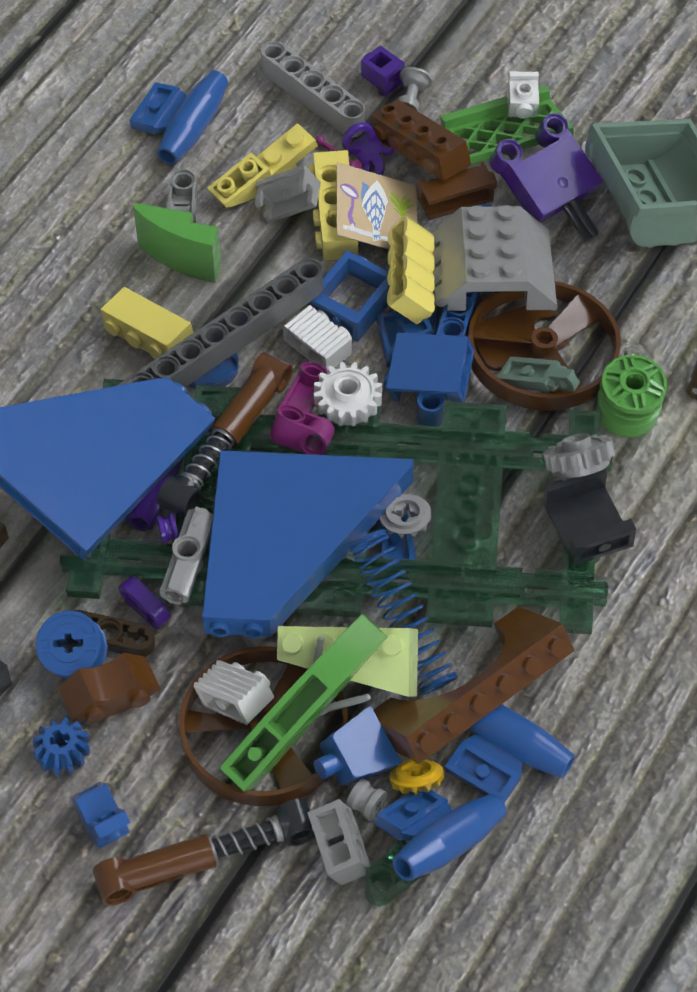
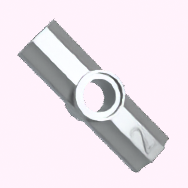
M195 507V509L188 510L180 535L173 543V555L160 589V596L168 600L169 603L181 605V603L188 602L197 574L203 568V556L212 533L214 516L207 509ZM192 554L190 557H184V555Z

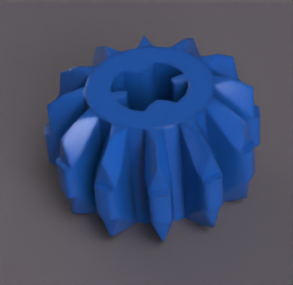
M64 717L61 724H56V721L51 718L49 722L50 727L39 726V736L33 737L34 758L37 762H40L41 768L45 772L53 768L54 774L58 777L62 769H67V772L72 775L74 771L73 766L83 767L85 764L84 757L90 754V746L88 745L90 741L89 735L86 731H82L81 724L78 721L70 725L69 719Z

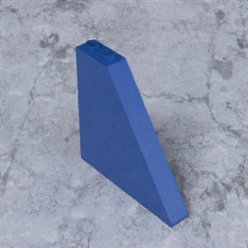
M168 377L0 407V488L84 561L210 431L215 418L205 404L197 403L188 395V391L182 384L173 382Z
M221 451L203 608L204 634H212L217 637L241 635L252 639L271 637L278 630V626H281L348 554L350 551L348 549L349 546L363 537L386 512V508L413 483V459Z

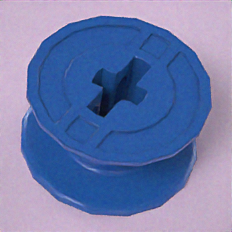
M70 610L55 613L48 618L39 629L35 644L38 658L44 667L66 680L79 668L101 666L106 659L108 649L105 633L100 626L83 613ZM72 639L83 645L82 647H72L73 652L61 647V645H71Z

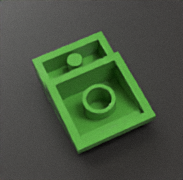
M139 203L134 204L133 210L139 247L158 262L177 272L200 280L216 282L221 268L218 227L193 223V214L190 212Z

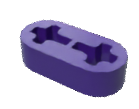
M129 577L118 586L119 593L125 602L153 628L159 629L171 619L166 606L135 577Z

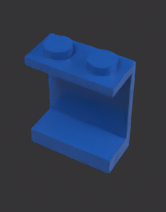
M397 333L395 344H391L389 351L390 370L384 376V388L388 391L393 401H400L401 392L447 394L452 405L464 406L475 351L468 336Z

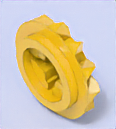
M427 759L420 764L408 760L393 768L389 774V779L394 790H400L402 794L414 792L416 795L418 792L424 791L428 793L430 788L439 787L440 782L444 780V770L440 764Z

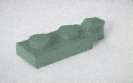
M510 356L497 376L502 381L519 389L548 392L556 391L557 388L562 391H575L580 383L574 370L567 369L559 361Z

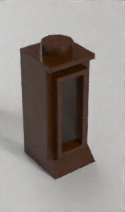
M481 162L479 167L476 166L460 171L445 181L439 178L429 181L417 178V198L428 220L453 214L461 207H472L493 202L494 189L497 188L495 174L492 171H488L484 162Z

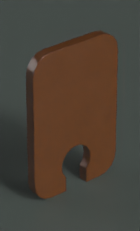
M526 306L483 320L479 324L531 340V334L535 330L534 325L541 320L548 321L556 318V313L554 310H526ZM473 338L474 346L482 361L492 371L502 370L510 356L533 358L529 352L530 343ZM568 340L558 345L557 350L566 347Z

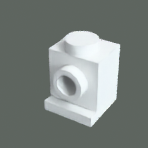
M510 71L507 85L508 117H537L539 108L538 72Z

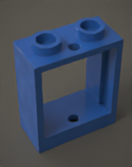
M346 251L323 278L322 293L307 303V306L311 305L316 311L322 310L325 312L330 322L332 321L338 328L342 326L347 329L352 339L358 342L376 320V314H381L388 306L387 294L390 286L387 282L389 270L369 262L363 256ZM348 274L377 288L359 312L329 298Z

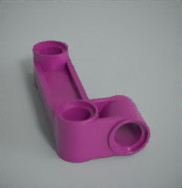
M308 361L301 364L294 382L282 404L277 409L270 431V438L274 443L309 455H323L327 450L334 435V426L328 419L311 414L315 406L314 383L319 382L320 373H328L324 366Z

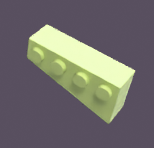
M278 626L277 660L309 669L313 664L317 638L319 636L324 638L323 654L348 627ZM379 628L388 638L350 681L408 697L417 696L418 629Z

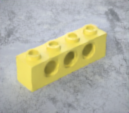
M348 150L313 153L314 165H308L310 172L321 182L317 200L318 209H313L314 227L320 226V231L315 232L316 249H322L323 261L339 260L346 251L358 255V240L337 235V162L349 165Z

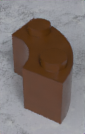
M124 652L114 660L101 666L79 668L58 687L71 720L87 721L89 724L98 723L104 718L119 714L133 707H142L150 701V697L161 689L147 658Z

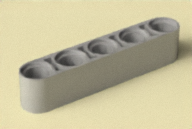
M268 41L262 45V73L344 135L352 125L365 122L364 104L283 43ZM364 131L357 132L353 137L362 135Z

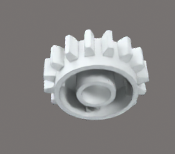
M340 362V369L336 370L333 366H329L328 375L325 373L319 374V382L314 383V405H318V413L320 415L325 414L330 422L338 423L339 426H356V424L361 422L366 423L370 415L377 414V406L382 405V383H378V375L376 373L369 375V367L365 366L359 370L357 369V363L354 362L351 368H346L345 363Z

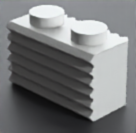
M311 305L305 307L283 325L284 341L310 362L324 366L327 371L329 366L338 367L340 362H343L352 354V337L348 330L342 326L338 328L332 321L330 322L325 312L322 310L316 311Z
M217 660L216 665L213 664L212 669H208L207 673L203 674V678H199L198 682H194V688L203 706L246 725L274 698L269 687L270 681L263 673L259 671L255 673L246 671L237 662L231 665Z

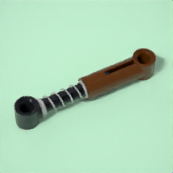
M264 352L257 357L250 376L211 427L210 432L212 436L207 438L206 445L200 447V454L193 456V463L186 466V472L181 473L177 477L170 476L164 481L158 492V505L186 518L188 510L195 509L201 499V486H204L203 480L211 476L210 471L212 468L218 466L217 461L220 459V452L237 447L276 392H283L291 379L292 365Z
M305 799L290 800L276 809L274 817H267L266 822L260 824L254 822L248 828L240 826L238 831L231 833V831L227 830L226 835L220 837L213 835L212 839L207 834H203L128 859L114 857L101 861L93 868L92 872L102 903L108 906L122 904L130 900L137 892L214 868L219 858L226 856L229 859L231 854L238 852L243 855L244 850L250 848L256 850L257 846L265 843L268 846L272 841L278 843L284 841L288 846L306 844L315 839L307 813L310 811L309 805Z

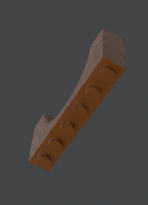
M518 606L494 623L503 644V649L493 664L478 677L455 690L436 697L410 701L390 697L376 707L373 711L395 751L418 764L422 763L575 650L563 623Z

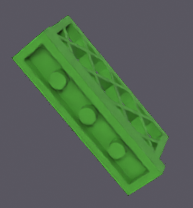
M544 85L538 87L539 108L537 117H508L507 97L441 115L440 120L441 126L467 141L468 151L470 149L481 150L469 154L472 165L489 160L491 154L498 146V144H495L497 141L513 139L521 145L522 150L539 145L535 138L538 126L529 124L531 122L541 124L544 118L551 113L563 114L551 101L550 90ZM567 120L569 131L574 135V127ZM548 128L551 133L556 134L553 129ZM504 130L515 131V134L513 135L503 132ZM523 133L532 134L534 136L525 137L522 135ZM478 138L489 139L488 142H482V141H476V140H477Z

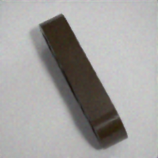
M73 610L91 618L102 630L114 628L118 631L113 639L107 640V651L120 654L124 652L146 657L155 648L153 630L145 624L83 610ZM124 632H127L128 637L125 636L124 638ZM140 636L145 637V641H141L140 645H135L134 640H139ZM71 640L72 643L79 644L75 640Z

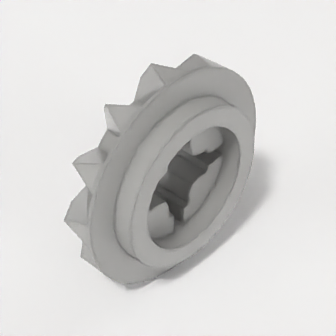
M402 494L386 508V512L380 517L381 525L387 529L389 535L397 533L401 539L405 534H411L415 537L418 531H426L427 524L431 522V508L419 496ZM409 510L410 517L407 521L402 522L401 518Z

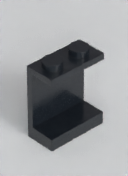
M605 468L590 475L568 480H557L545 487L543 505L573 566L634 547L636 527L632 519L625 521L621 519L605 487L607 479Z

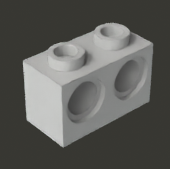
M337 799L307 812L327 874L330 878L340 885H344L373 872L350 807L340 799Z

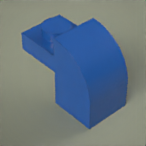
M98 782L70 797L84 827L99 849L130 833L127 825L131 822L125 810L118 808L106 783Z

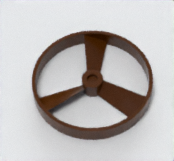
M554 281L556 299L569 302L570 304L548 328L540 327L535 329L531 334V340L479 324L495 308L510 301L525 298V291H495L481 302L470 321L468 338L475 350L471 368L478 380L490 392L516 406L541 411L569 409L584 404L598 395L602 375L582 388L578 385L575 391H562L557 388L556 391H549V394L516 388L490 372L479 358L474 346L473 338L530 343L529 352L534 359L556 360L562 366L569 369L559 354L557 346L596 321H599L611 339L614 351L613 360L618 358L621 348V337L614 317L598 299L578 287Z
M257 646L229 653L201 671L184 696L179 716V729L182 749L187 763L196 777L208 789L236 803L250 806L281 805L290 800L300 799L319 788L328 780L329 777L322 779L317 773L312 775L292 748L272 768L280 788L279 790L243 791L241 788L228 785L208 773L191 752L186 739V733L249 729V732H251L308 668L277 660V647ZM217 660L231 665L234 662L240 665L256 662L287 664L286 670L273 691L274 698L247 725L240 721L237 722L231 717L190 710L198 697L194 688V682H198L199 678H203V674L207 673L208 669H212V665H216ZM342 691L334 698L336 702L345 700ZM347 707L339 709L342 716V726L348 722Z

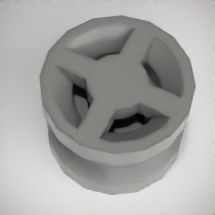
M362 778L350 792L346 805L352 811H360L363 818L371 822L382 809L387 798V792L381 788H372L370 782Z

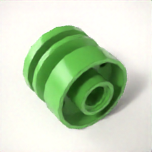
M624 355L615 358L609 363L602 375L600 390L596 400V414L601 424L610 432L622 437H637L650 431L656 425L660 416L662 403L667 391V378L662 368L653 360L641 355Z

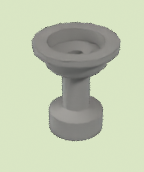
M406 67L401 70L400 79L407 90L406 94L400 96L398 100L418 111L420 103L416 99L417 93L429 88L432 85L433 78L427 71L421 68Z

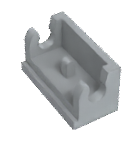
M305 165L259 180L256 183L258 187L255 198L256 208L262 207L265 203L264 219L268 223L315 208L321 182Z

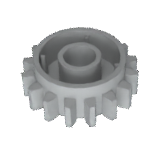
M586 433L572 435L556 443L557 446H550L548 450L543 451L547 471L555 472V475L559 478H575L596 473L606 468L610 464L609 460H611V457L615 456L611 436L607 437L605 434L598 437L597 434L590 436Z

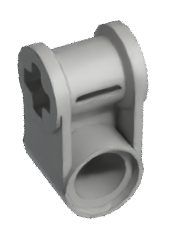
M178 169L170 177L169 198H167L166 208L190 212L193 214V223H197L198 193L196 176L189 169Z

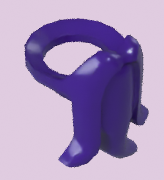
M366 122L356 123L349 127L342 137L344 149L361 161L364 165L363 170L372 172L370 163H373L375 173L383 176L385 164L381 154L387 157L392 156L394 148H384L370 124ZM359 131H367L363 134L361 140L355 141L352 147L350 146V140L354 134Z

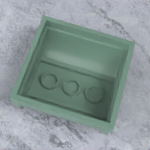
M673 119L592 123L588 130L589 135L585 144L586 156L596 171L599 172L625 218L628 232L633 241L641 247L648 248L658 245L677 246L697 241V128L692 120Z

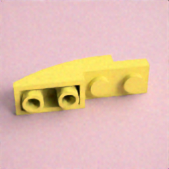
M297 123L259 155L255 156L252 152L207 187V189L225 208L256 198L257 181L296 168V163L318 146L317 142Z

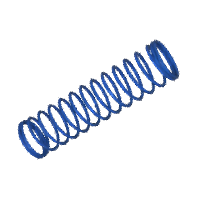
M381 529L356 540L348 549L351 553L358 552L354 558L355 562L367 561L360 568V573H372L366 579L365 584H379L372 590L371 596H384L377 603L376 607L380 609L391 607L383 614L382 619H396L389 625V628H392L403 618L423 608L424 605H419L398 615L385 617L392 610L416 597L418 594L414 593L402 600L379 606L388 597L412 584V582H407L395 589L374 594L389 581L406 573V570H403L388 578L368 583L376 574L401 560L398 558L384 566L362 571L371 562L395 549V547H391L377 555L357 560L363 552L389 538L388 533H386L387 530ZM427 616L416 622L398 628H414L420 623L428 620L429 617ZM435 628L418 634V640L433 632ZM441 640L418 648V655L440 643ZM444 651L427 659L418 661L417 665H422L417 668V672L425 666H427L428 664H430L431 662L435 661L436 659L444 656L446 652ZM452 663L417 675V678L429 675L417 685L418 692H420L419 695L433 692L458 678L457 672H451L420 687L435 675L451 667Z

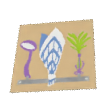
M337 162V235L390 249L388 234L391 226L404 215L417 223L416 185Z

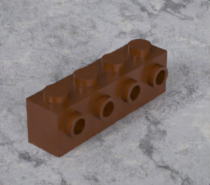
M397 99L390 104H386L380 110L371 114L372 128L380 142L390 148L393 147L394 152L400 153L412 163H416L429 174L435 175L442 181L447 180L471 165L466 140Z

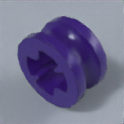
M170 513L167 518L157 516L162 544L166 545L169 540L175 541L179 536L173 513Z

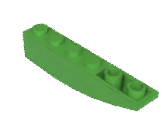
M361 614L283 695L221 765L220 769L243 791L255 789L388 636L364 614Z

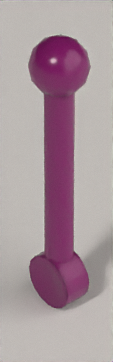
M319 135L315 138L319 147L323 146L329 151H338L328 144L323 136ZM349 158L350 166L362 169L360 161H353Z

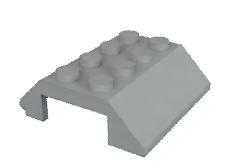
M521 206L461 207L441 222L439 229L432 233L435 245L433 251L435 268L433 272L435 304L437 306L443 307L447 305V311H466V292L525 291L526 310H557L549 230Z

